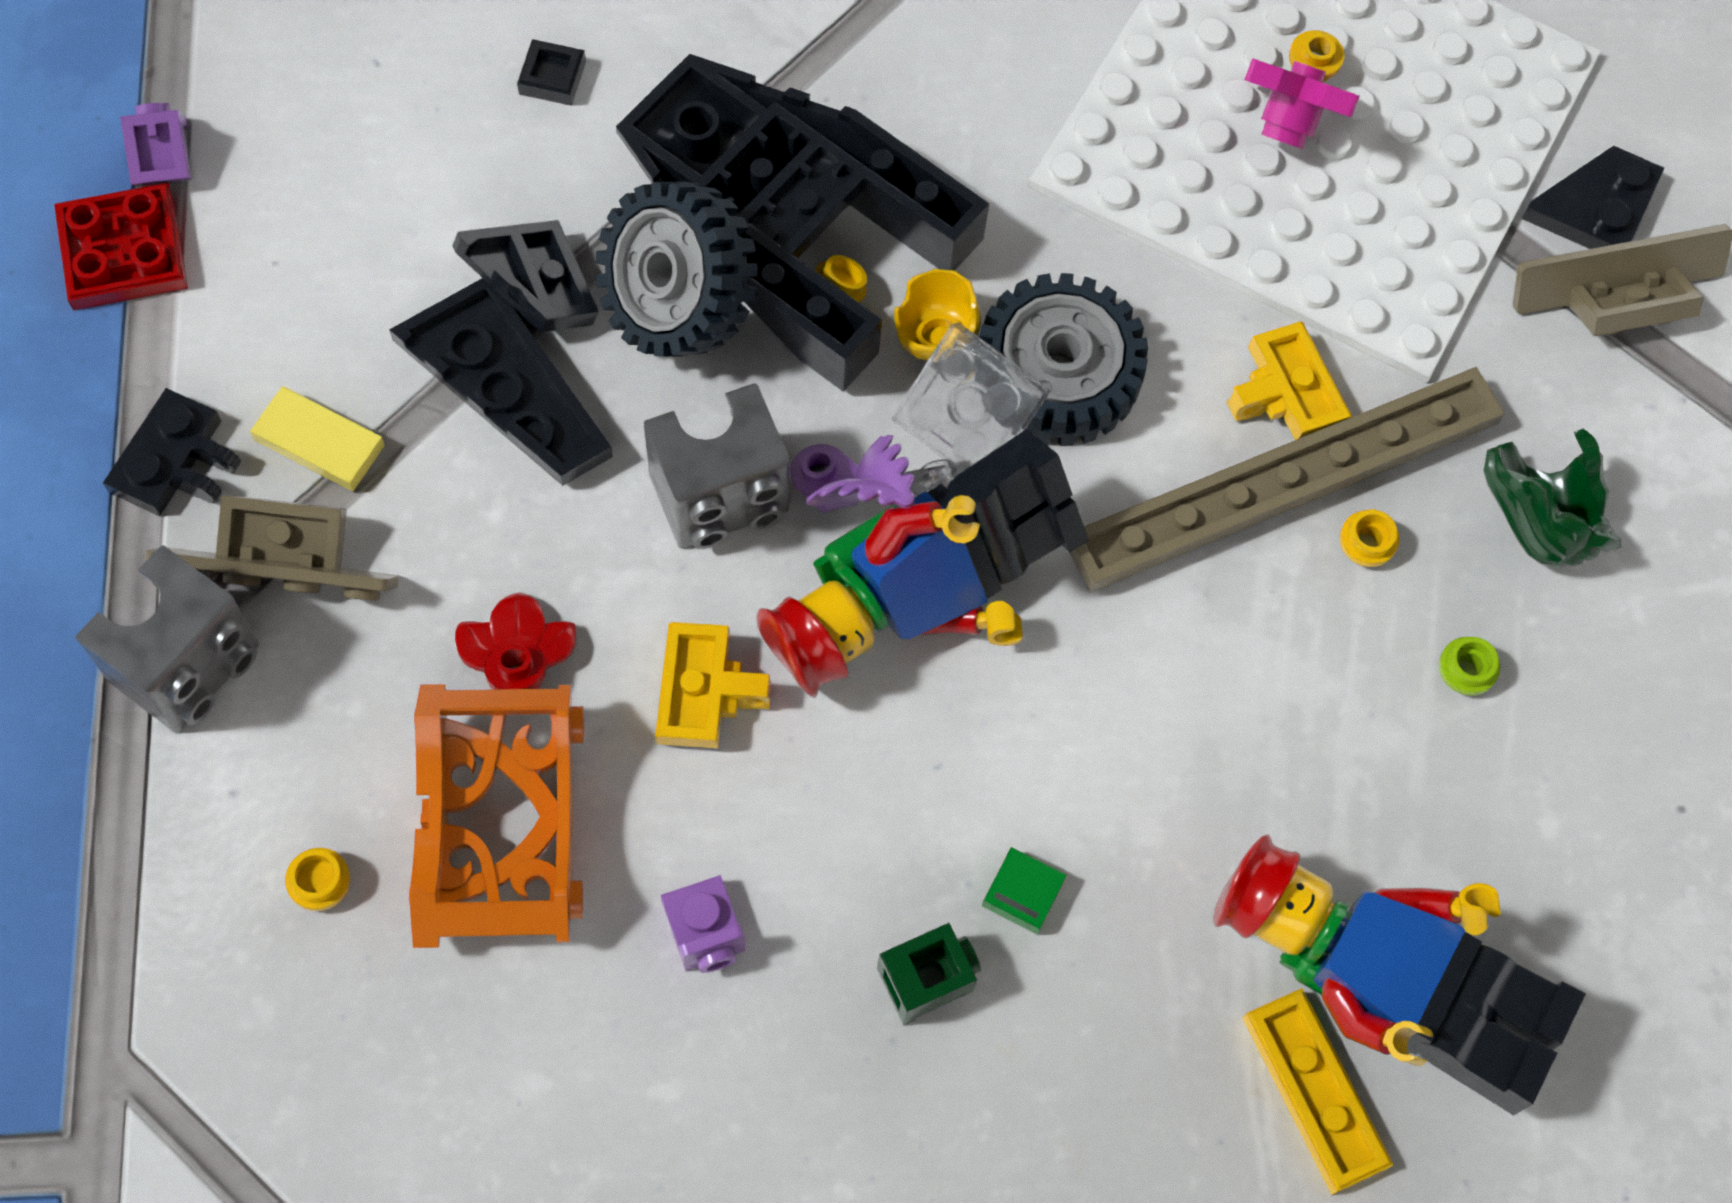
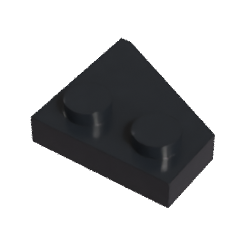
M1613 145L1533 199L1524 212L1522 219L1588 249L1630 242L1633 240L1664 167Z
M559 220L457 232L452 245L455 253L540 332L593 325L599 311Z

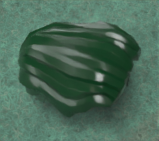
M1584 428L1574 431L1582 454L1576 457L1563 471L1546 473L1527 466L1513 442L1488 449L1486 453L1483 472L1487 485L1518 543L1528 556L1542 565L1552 567L1570 565L1573 567L1582 564L1584 560L1590 561L1595 559L1600 551L1607 552L1622 547L1621 539L1604 516L1609 489L1604 480L1603 455L1600 452L1596 439Z

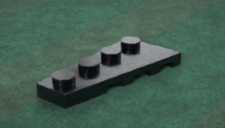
M483 278L389 329L393 342L562 486L613 457L611 445L514 308Z

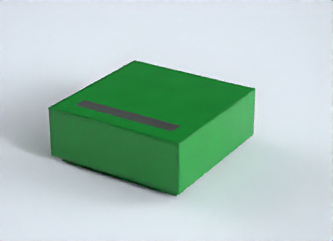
M1011 847L983 900L982 907L1038 935L1067 875Z

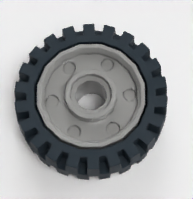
M654 182L640 185L634 188L635 193H626L618 200L622 208H612L607 216V220L613 227L602 228L598 239L607 245V250L596 251L595 263L605 265V273L596 275L597 288H607L608 294L600 298L603 310L615 311L608 321L614 330H624L621 338L628 345H637V351L644 354L682 357L717 350L725 345L723 340L732 339L739 332L735 323L746 321L750 311L741 303L754 301L756 288L747 285L746 282L747 277L758 276L757 263H747L746 255L756 252L753 239L741 238V235L749 229V226L744 217L733 216L738 208L731 200L721 199L723 193L715 188L689 182Z
M1048 273L1038 275L1034 286L1030 284L1028 279H1025L1016 284L1013 294L1006 290L998 297L996 307L992 305L987 312L976 347V382L978 390H983V401L988 410L996 407V419L1005 427L1011 421L1015 423V434L1018 435L1028 428L1030 431L1037 433V437L1047 445H1049L1051 437H1059L1060 446H1073L1075 438L1078 436L1081 437L1085 444L1096 440L1100 430L1104 435L1114 430L1118 421L1121 420L1123 422L1130 413L1133 404H1135L1144 382L1148 362L1147 338H1142L1143 324L1139 317L1132 319L1133 307L1126 299L1116 304L1117 292L1106 286L1101 293L1095 291L1097 280L1086 276L1081 286L1074 285V274L1061 273L1058 283H1052L1051 275ZM1050 356H1065L1071 360V363H1058L1052 360Z

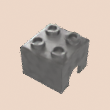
M756 383L725 393L733 419L728 430L719 437L703 440L690 436L682 429L675 411L644 421L649 476L677 545L681 549L694 545L697 549L713 547L724 541L728 536V532L748 525L755 530L764 529L779 522L784 513L788 512L789 456Z
M162 545L138 569L141 574L151 580L153 585L159 589L160 601L155 613L141 624L122 626L97 612L78 632L75 638L111 685L171 731L179 733L187 723L195 725L206 717L214 705V694L229 677L236 679L251 667L256 659V648L259 643L234 598L177 554Z

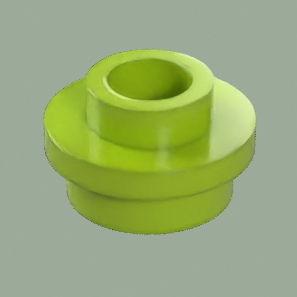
M1460 637L1451 641L1442 651L1439 658V672L1443 681L1452 690L1463 695L1475 696L1485 693L1496 683L1500 675V661L1495 648L1488 641L1479 637ZM1459 661L1472 663L1476 668L1477 675L1472 676L1464 672L1459 666Z

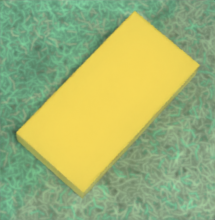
M284 386L280 388L250 430L253 440L352 492H354L385 446L382 437Z

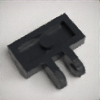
M165 388L103 484L110 494L157 516H161L178 489L194 497L201 498L208 503L216 502L221 495L222 489L212 479L191 470L197 459L228 473H235L241 463V459L234 451L211 440L214 432L222 422L216 410Z

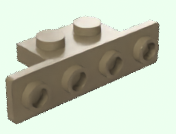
M1721 224L1521 262L1517 269L1512 306L1520 315L1570 306L1593 336L1612 335L1624 330L1655 324L1664 325L1676 320L1700 316L1703 296L1690 282L1724 275L1732 242V229L1727 224Z
M221 495L216 553L167 547L199 572H201V569L224 572L223 582L229 584L259 586L261 577L284 579V590L303 593H319L321 584L344 586V597L361 600H380V591H389L398 587L399 575L341 568L347 513L345 508L236 495ZM158 548L146 550L145 562Z

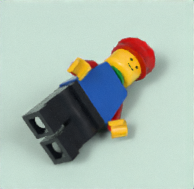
M1027 428L958 474L950 481L947 488L940 484L929 492L924 491L914 498V505L908 509L901 508L895 504L890 505L825 547L824 555L813 563L823 585L799 600L787 597L773 610L759 609L756 620L763 640L799 686L812 698H816L821 685L831 680L847 678L848 668L846 664L873 646L874 630L881 631L888 626L900 639L905 640L912 639L918 635L939 633L978 635L982 629L987 628L988 641L994 645L1009 646L1019 643L1023 638L1021 617L1014 613V609L1004 601L990 603L985 611H983L982 605L987 603L990 597L1002 590L1001 584H1007L1018 579L1024 574L1030 564L1053 550L1063 546L1070 553L1089 541L1076 502L1071 498L1073 494L1059 455Z
M1268 834L1261 836L1251 846L1218 898L1213 915L1215 927L1230 926L1245 939L1254 935L1284 952L1280 956V964L1293 971V976L1299 983L1322 995V1000L1341 1033L1346 1038L1382 1054H1391L1394 1058L1414 1066H1422L1428 1061L1513 1116L1534 1104L1558 1054L1554 1049L1562 1045L1586 993L1563 981L1555 984L1516 964L1502 952L1489 946L1481 945L1482 941L1472 936L1480 935L1487 930V915L1498 917L1501 914L1499 894L1494 887L1484 883H1474L1463 888L1461 892L1433 888H1381L1374 893L1364 891L1353 903L1350 910L1347 911L1349 904L1344 901L1338 900L1332 903L1333 888L1328 881L1298 865L1300 853L1275 846ZM1409 1052L1415 1055L1419 1053L1424 1059L1410 1055Z

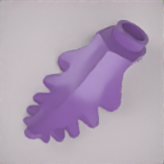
M893 435L880 436L865 452L859 466L838 448L827 444H816L804 448L794 457L791 463L790 474L794 487L807 498V505L816 506L823 514L841 508L857 506L860 500L867 502L876 497H879L878 501L883 506L895 504L901 508L908 509L914 505V494L910 489L914 482V476L910 473L903 475L908 468L909 460L906 457L895 459L901 451V445L894 444L889 447L893 440ZM820 466L828 467L825 471L820 473H814L811 471L812 469Z

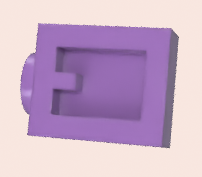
M169 103L135 106L136 115L120 116L131 185L139 187L192 180L184 129L188 128L186 116L179 110H170Z
M721 875L661 895V901L685 972L699 967L701 973L718 971L736 962L735 954L745 951V936L741 925L737 923Z

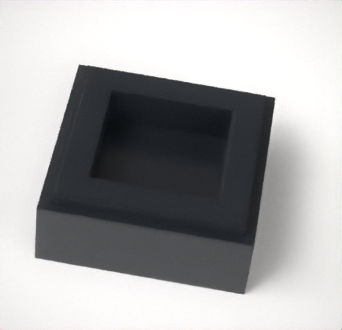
M532 39L517 82L519 95L572 106L586 64L585 50Z

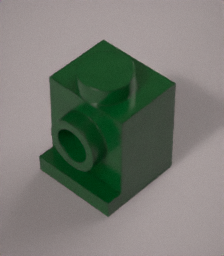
M950 922L879 953L877 970L903 1026L915 1021L916 1017L972 993L977 983L975 973L981 971L978 957L969 939L966 936L957 939ZM925 967H935L941 972L943 980L934 986L926 985L920 979L919 972Z

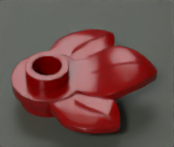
M522 592L514 593L501 599L491 612L490 622H460L455 631V643L462 662L469 668L484 672L487 683L493 690L539 689L546 676V670L567 661L575 649L577 640L575 623L567 621L545 623L544 613L539 602L532 596ZM514 666H520V667H518V668L510 669L511 667H514Z

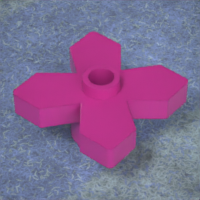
M1252 58L1244 79L1245 81L1271 89L1261 117L1262 120L1266 121L1261 134L1301 149L1304 147L1307 136H1314L1324 108L1352 118L1360 96L1322 83L1326 74L1325 71L1294 61L1291 71Z

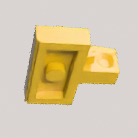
M1299 321L1252 337L1247 348L1258 369L1252 371L1251 375H1249L1250 382L1234 386V392L1226 402L1236 422L1257 417L1267 412L1270 420L1283 417L1294 439L1297 440L1352 417L1303 322Z
M669 623L655 739L658 745L718 749L722 717L736 718L737 708H770L772 689L770 674L741 672V662L728 660L731 636L728 625Z

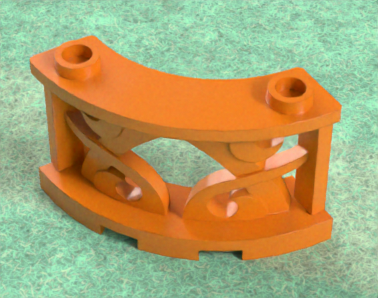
M446 684L420 685L414 712L416 795H429V799H422V814L420 817L422 826L421 829H415L413 866L409 889L413 948H439L440 937L556 934V943L570 942L571 919H583V881H572L573 744H584V707L572 706L571 685H558V689L446 690ZM550 714L552 728L549 743L542 749L532 748L528 744V737L532 731L531 725L528 724L516 733L511 750L502 743L507 715ZM493 715L489 735L472 726L447 719V716ZM475 756L483 760L481 772L472 786L460 788L453 783L452 774L457 767L466 766L474 774L476 767ZM556 764L557 801L538 775L549 771ZM498 769L525 794L540 817L525 839L512 852L494 864L491 853L482 839L466 828L449 825L448 813L460 812L477 804L489 791ZM557 834L556 867H554L549 862L537 858ZM461 848H469L478 856L482 871L474 875L470 860L462 868L452 867L450 865L451 856ZM542 880L550 888L549 900L501 901L499 891L500 886L510 881L514 892L519 897L529 900L526 887L530 882ZM487 893L488 902H465Z

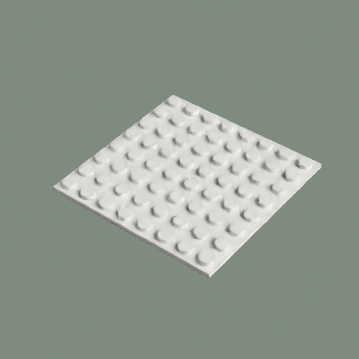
M1141 0L1029 178L1027 186L1427 383L1598 59L1601 50L1493 0ZM1319 30L1337 38L1343 46L1345 54L1340 71L1323 83L1357 94L1360 97L1352 118L1324 108L1314 136H1307L1304 147L1301 149L1261 134L1266 122L1261 117L1271 89L1245 81L1244 79L1252 58L1291 71L1289 50L1293 40L1303 32Z

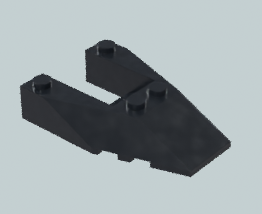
M689 54L616 125V133L651 183L689 182L704 184L706 187L715 188L722 192L721 199H729L736 205L738 209L733 216L744 217L749 226V229L741 235V238L753 239L756 252L746 255L747 263H757L758 276L747 277L746 284L755 287L756 292L754 301H746L745 303L800 361L842 392L879 354L882 319L798 259L849 205L938 269L955 271L984 239L989 203L856 109L844 106L840 111L810 101L809 93L791 87L783 92L756 82L755 75L693 54Z

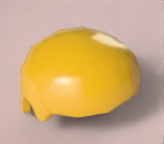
M936 268L913 276L907 282L904 301L900 307L894 308V324L897 330V337L903 349L918 359L938 362L952 360L969 349L977 338L981 327V312L972 282L957 271Z

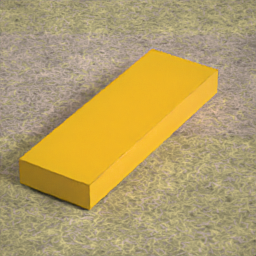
M1303 989L1296 990L1247 1012L1242 1019L1331 1195L1394 1166Z

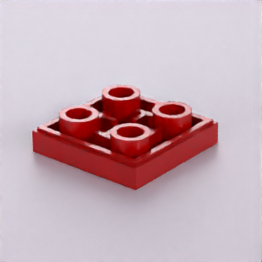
M169 183L54 204L67 299L73 311L188 289L174 198Z

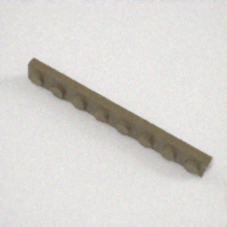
M1476 366L1088 524L1084 527L1089 541L1071 551L1070 555L1091 593L1500 423L1505 412Z

